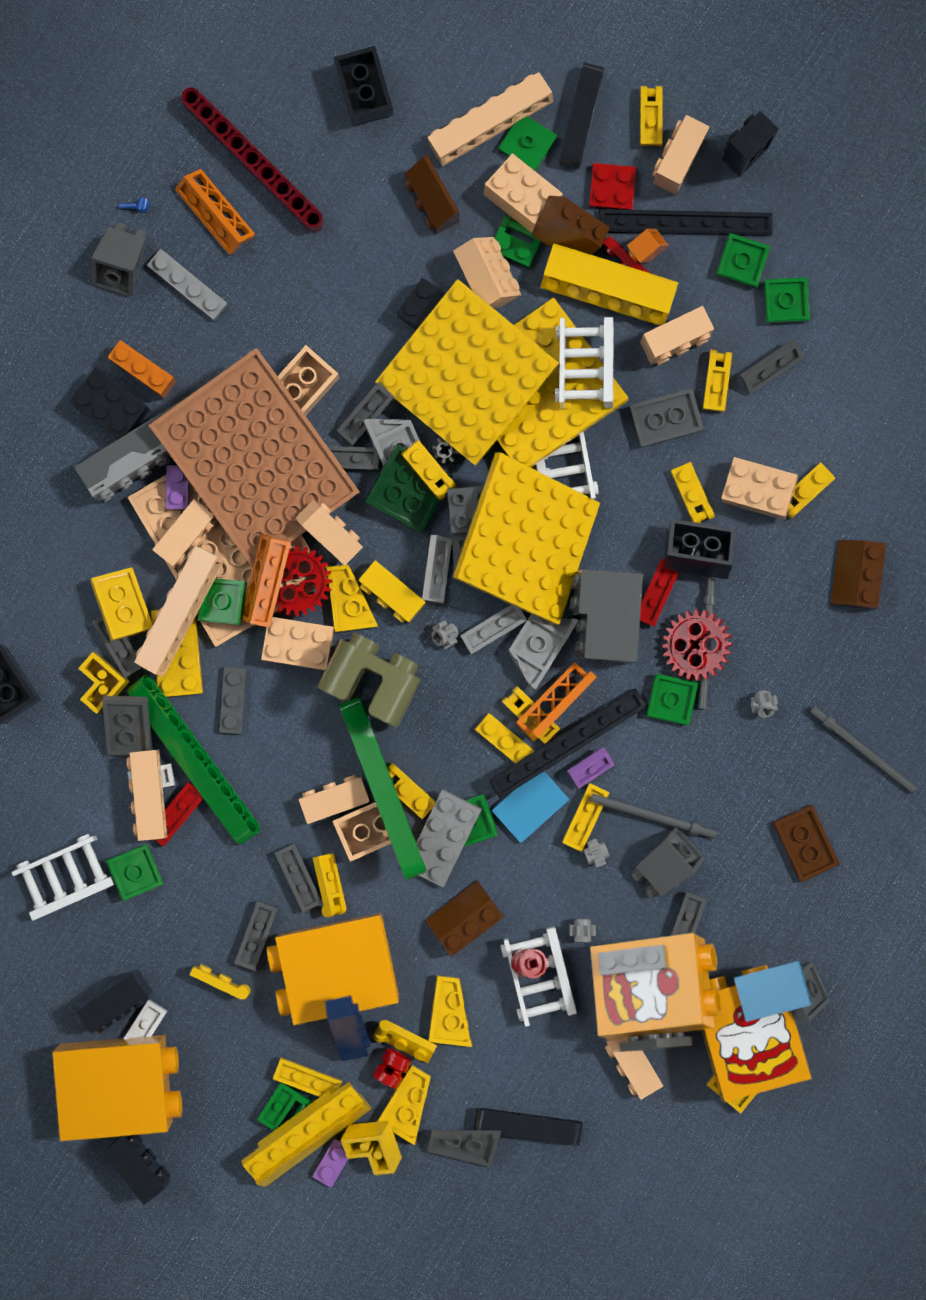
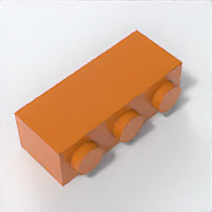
M119 340L107 357L113 364L164 399L177 382L173 376L121 340Z

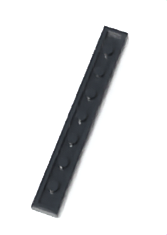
M600 209V221L610 227L608 232L642 233L646 229H657L659 233L729 235V233L735 235L772 236L773 213Z
M634 688L488 781L498 798L501 799L647 706L637 689Z

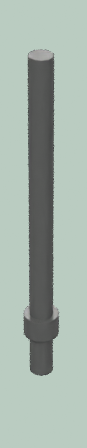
M707 578L706 596H703V605H705V611H708V617L713 613L717 596H714L716 579ZM708 631L705 637L709 636L711 631ZM710 641L709 644H708V647H709L710 650H711V641ZM703 675L701 676L699 686L698 709H707L709 679H704Z
M815 705L811 708L809 712L822 722L821 725L827 730L831 729L908 792L912 794L917 787L837 724L835 718L831 715L827 716Z
M593 793L590 797V802L686 830L691 835L698 836L699 834L712 839L716 836V830L703 827L700 823L694 821L689 823Z

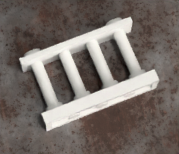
M604 317V325H600V327L566 328L565 318H560V326H556V339H560L559 388L555 389V401L560 403V409H565V399H599L604 401V408H613V317ZM600 336V338H604V346H600V348L566 349V337ZM565 357H600V359H604V367H600V369L565 370ZM565 378H600V380H604V388H599V390L565 391Z
M584 432L578 435L579 443L563 445L535 465L536 471L550 478L585 472L587 485L573 487L572 489L582 494H589V497L593 500L596 498L595 495L599 494L597 482L592 480ZM581 451L583 464L551 470L545 466V460L548 457Z
M89 834L77 838L78 843L31 864L29 861H25L16 865L17 870L13 871L12 874L16 876L22 873L35 903L33 906L35 910L29 912L32 921L115 885L112 876L107 877L106 874H103L90 844L98 840L96 836L90 837ZM80 847L83 848L95 876V884L88 887L86 883H83L70 853ZM59 856L63 857L75 885V892L68 896L66 892H63L50 860ZM41 864L55 894V901L50 904L43 901L30 869Z
M554 926L546 928L547 933L543 934V937L509 945L508 938H504L505 944L501 945L503 957H508L510 967L512 953L520 949H531L543 945L551 947L552 955H549V958L546 959L547 967H556L558 976L554 977L553 980L520 988L517 974L513 972L511 967L521 1007L517 1009L519 1021H524L525 1027L530 1026L529 1017L561 1009L562 1011H567L568 1016L577 1014ZM553 988L561 989L563 998H559L560 1001L525 1009L522 996Z

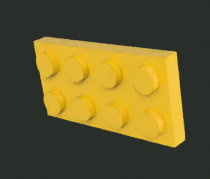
M159 610L151 611L153 625ZM196 616L164 677L157 675L158 687L166 697L203 694Z

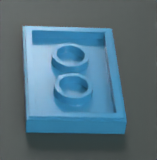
M544 771L515 789L492 812L517 840L522 843L570 799Z
M800 961L734 978L746 1022L812 1005Z

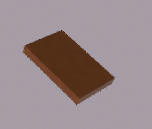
M809 805L772 822L800 883L840 865L813 805Z

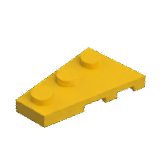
M349 565L327 567V571L332 572L328 579L333 580V583L329 584V588L332 589L330 597L335 632L378 627Z
M437 975L428 1041L472 1047L460 979Z
M412 1064L377 1122L389 1121L395 1134L415 1145L431 1076Z

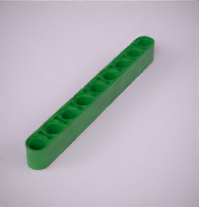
M143 675L128 688V695L132 697H148L150 726L232 838L238 844H245L260 832L258 822L151 677Z
M360 697L339 704L405 879L409 880L426 873L425 864Z

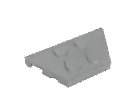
M366 418L362 420L382 466L387 461L395 444L407 449L416 440H419L411 420Z
M531 614L508 652L533 691L538 687L576 626L577 619L561 618L560 624L556 625Z

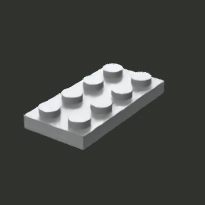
M444 789L441 791L416 843L427 870L426 873L419 876L441 887L446 885L482 808Z

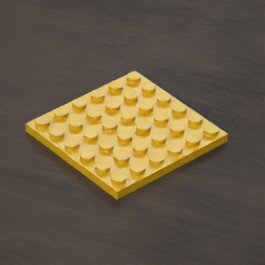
M457 279L375 382H380L395 396L394 398L470 462L477 465L559 365V362Z
M555 298L549 300L514 326L558 361L559 365L497 439V442L509 457L530 468L629 401L628 396L613 377V408H604V401L599 399H565V409H560V403L555 401V389L559 388L560 339H556V326H560V318H565L566 328L576 327ZM583 336L566 337V349L591 348ZM565 357V370L600 369V367H604L599 357ZM565 378V391L599 390V388H604V380H600V378Z
M495 453L453 578L552 624L559 625L571 592L572 576H575L578 571L600 503L503 453Z

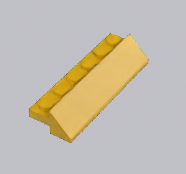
M553 244L540 288L661 326L666 322L678 282Z
M348 1082L333 1094L330 1091L326 1092L258 1142L259 1148L241 1160L242 1166L255 1179L257 1185L266 1187L372 1108L364 1097Z

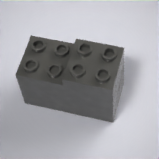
M484 486L448 489L454 570L456 569Z
M581 569L576 572L575 576H572L571 589H574V596L570 598L569 610L572 611V616H581V619L577 620L576 632L580 633L579 642L575 643V655H578V660L609 661L627 664L637 662L643 574Z

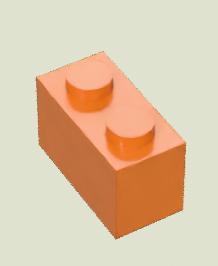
M646 229L627 246L630 249L628 253L635 262L644 263L653 260L669 245L657 229Z

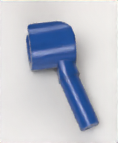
M142 197L138 198L137 204L119 203V209H136L142 213H146L150 206V202Z

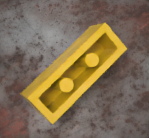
M376 560L359 579V582L362 584L360 588L368 595L371 593L378 597L376 602L385 609L390 607L394 610L393 616L402 623L405 620L410 623L426 604L423 599Z

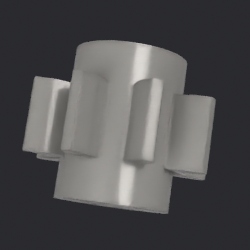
M438 438L439 445L432 446L433 449L437 450L434 458L441 457L442 463H445L447 458L452 462L455 461L453 455L460 452L448 442H443L441 438ZM443 445L451 447L449 455L442 453Z
M446 620L432 627L434 630L432 632V640L437 646L443 645V648L446 649L458 642L456 639L458 637V629L454 624H447Z
M759 691L751 698L752 713L758 712L759 717H770L774 714V711L778 710L777 696H771L769 691Z
M597 839L588 841V848L583 849L588 864L594 863L596 868L605 865V858L610 856L604 841L598 843Z
M574 919V925H569L570 936H574L575 942H590L591 936H596V925L591 924V919Z

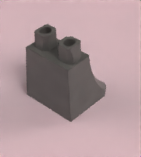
M118 222L113 228L108 227L91 258V281L96 287L124 296H131L133 294L145 253L146 232L136 229L133 234L127 233V227Z
M675 827L641 859L631 875L638 882L644 878L650 882L645 890L651 898L659 894L663 896L695 874L703 863L704 857L682 830Z

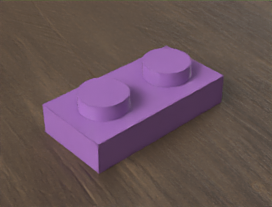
M167 465L166 509L185 510L189 506V480L178 465Z
M603 747L569 769L568 773L579 789L615 764L607 750Z
M334 1138L312 1176L331 1188L348 1160L340 1139Z

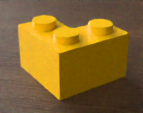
M92 652L78 668L94 682L80 700L96 714H102L103 712L102 700L104 696H117L130 682L95 652Z
M389 1121L348 1125L341 1139L347 1159L368 1157L374 1175L395 1173L402 1158Z

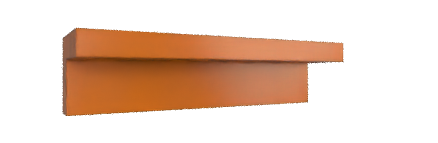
M202 169L182 178L175 189L176 192L229 255L235 253L242 243L255 236V233ZM198 177L204 186L199 185L194 179ZM208 194L214 196L217 199V202L212 201L208 197ZM222 211L227 212L231 219L225 217ZM236 228L242 229L246 235L241 236Z
M261 533L243 607L242 619L249 624L270 627L291 545V542L287 540L273 538Z
M574 662L515 724L535 741L597 677L591 671L587 674ZM573 669L583 678L579 683H569V674ZM556 687H566V696L564 698H555L554 689ZM541 702H551V712L549 714L540 713ZM527 717L537 718V726L532 731L523 723Z

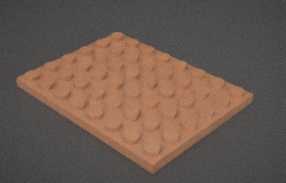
M257 348L149 424L151 430L252 568L261 533L291 542L307 531L296 520V517L313 499L319 505L323 502L333 512L359 493L357 487Z

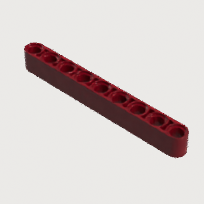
M188 87L184 89L181 99L186 110L309 232L317 233L321 231L324 225L321 212L196 88ZM191 96L197 97V101L192 104L187 103V99ZM206 111L213 113L208 119L202 118L203 113ZM225 126L228 130L224 134L217 133L219 127ZM237 141L243 143V146L239 149L232 148L233 143ZM252 156L258 158L255 164L247 163V160ZM267 171L273 173V177L270 179H264L262 176ZM285 186L289 188L288 192L284 195L278 193L280 187ZM299 201L304 203L302 209L296 210L293 208L294 203ZM311 217L319 218V222L316 225H310L308 220Z

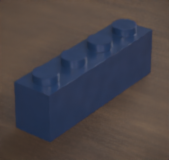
M351 995L325 1001L328 1023L342 1061L368 1056L367 1047H371L358 1003L353 1002Z

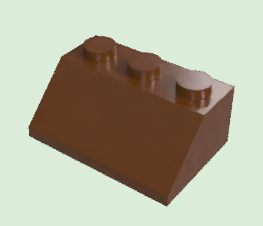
M428 155L424 156L405 173L406 180L403 183L409 193L413 192L415 195L414 203L419 212L424 211L427 217L424 220L430 231L434 229L435 233L438 234L459 222V210Z
M549 195L531 235L550 248L553 247V244H558L592 255L601 248L610 227L566 197Z
M866 540L838 541L830 604L869 610L878 609L887 543Z
M477 880L425 921L443 947L453 957L504 918V915Z

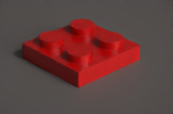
M593 163L589 208L632 210L636 167Z

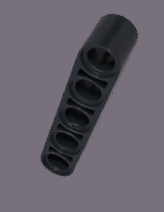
M583 62L559 159V164L580 169L604 72V67Z
M476 1108L473 1130L501 1131L500 1136L579 1146L583 1122L497 1109Z

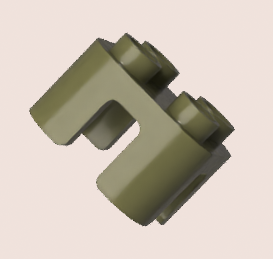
M354 633L349 643L340 640L317 688L347 702L351 700L363 674L366 671H371L383 677V681L369 707V713L398 728L421 683V679L414 676L419 668L418 664L397 653L393 654L389 663L376 657L375 655L380 646L357 633Z

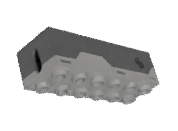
M181 401L74 467L95 499L99 502L102 500L106 502L115 496L114 493L119 489H128L134 484L132 481L139 477L143 479L149 476L153 468L156 466L163 467L171 461L169 459L171 458L170 454L151 430L149 424Z

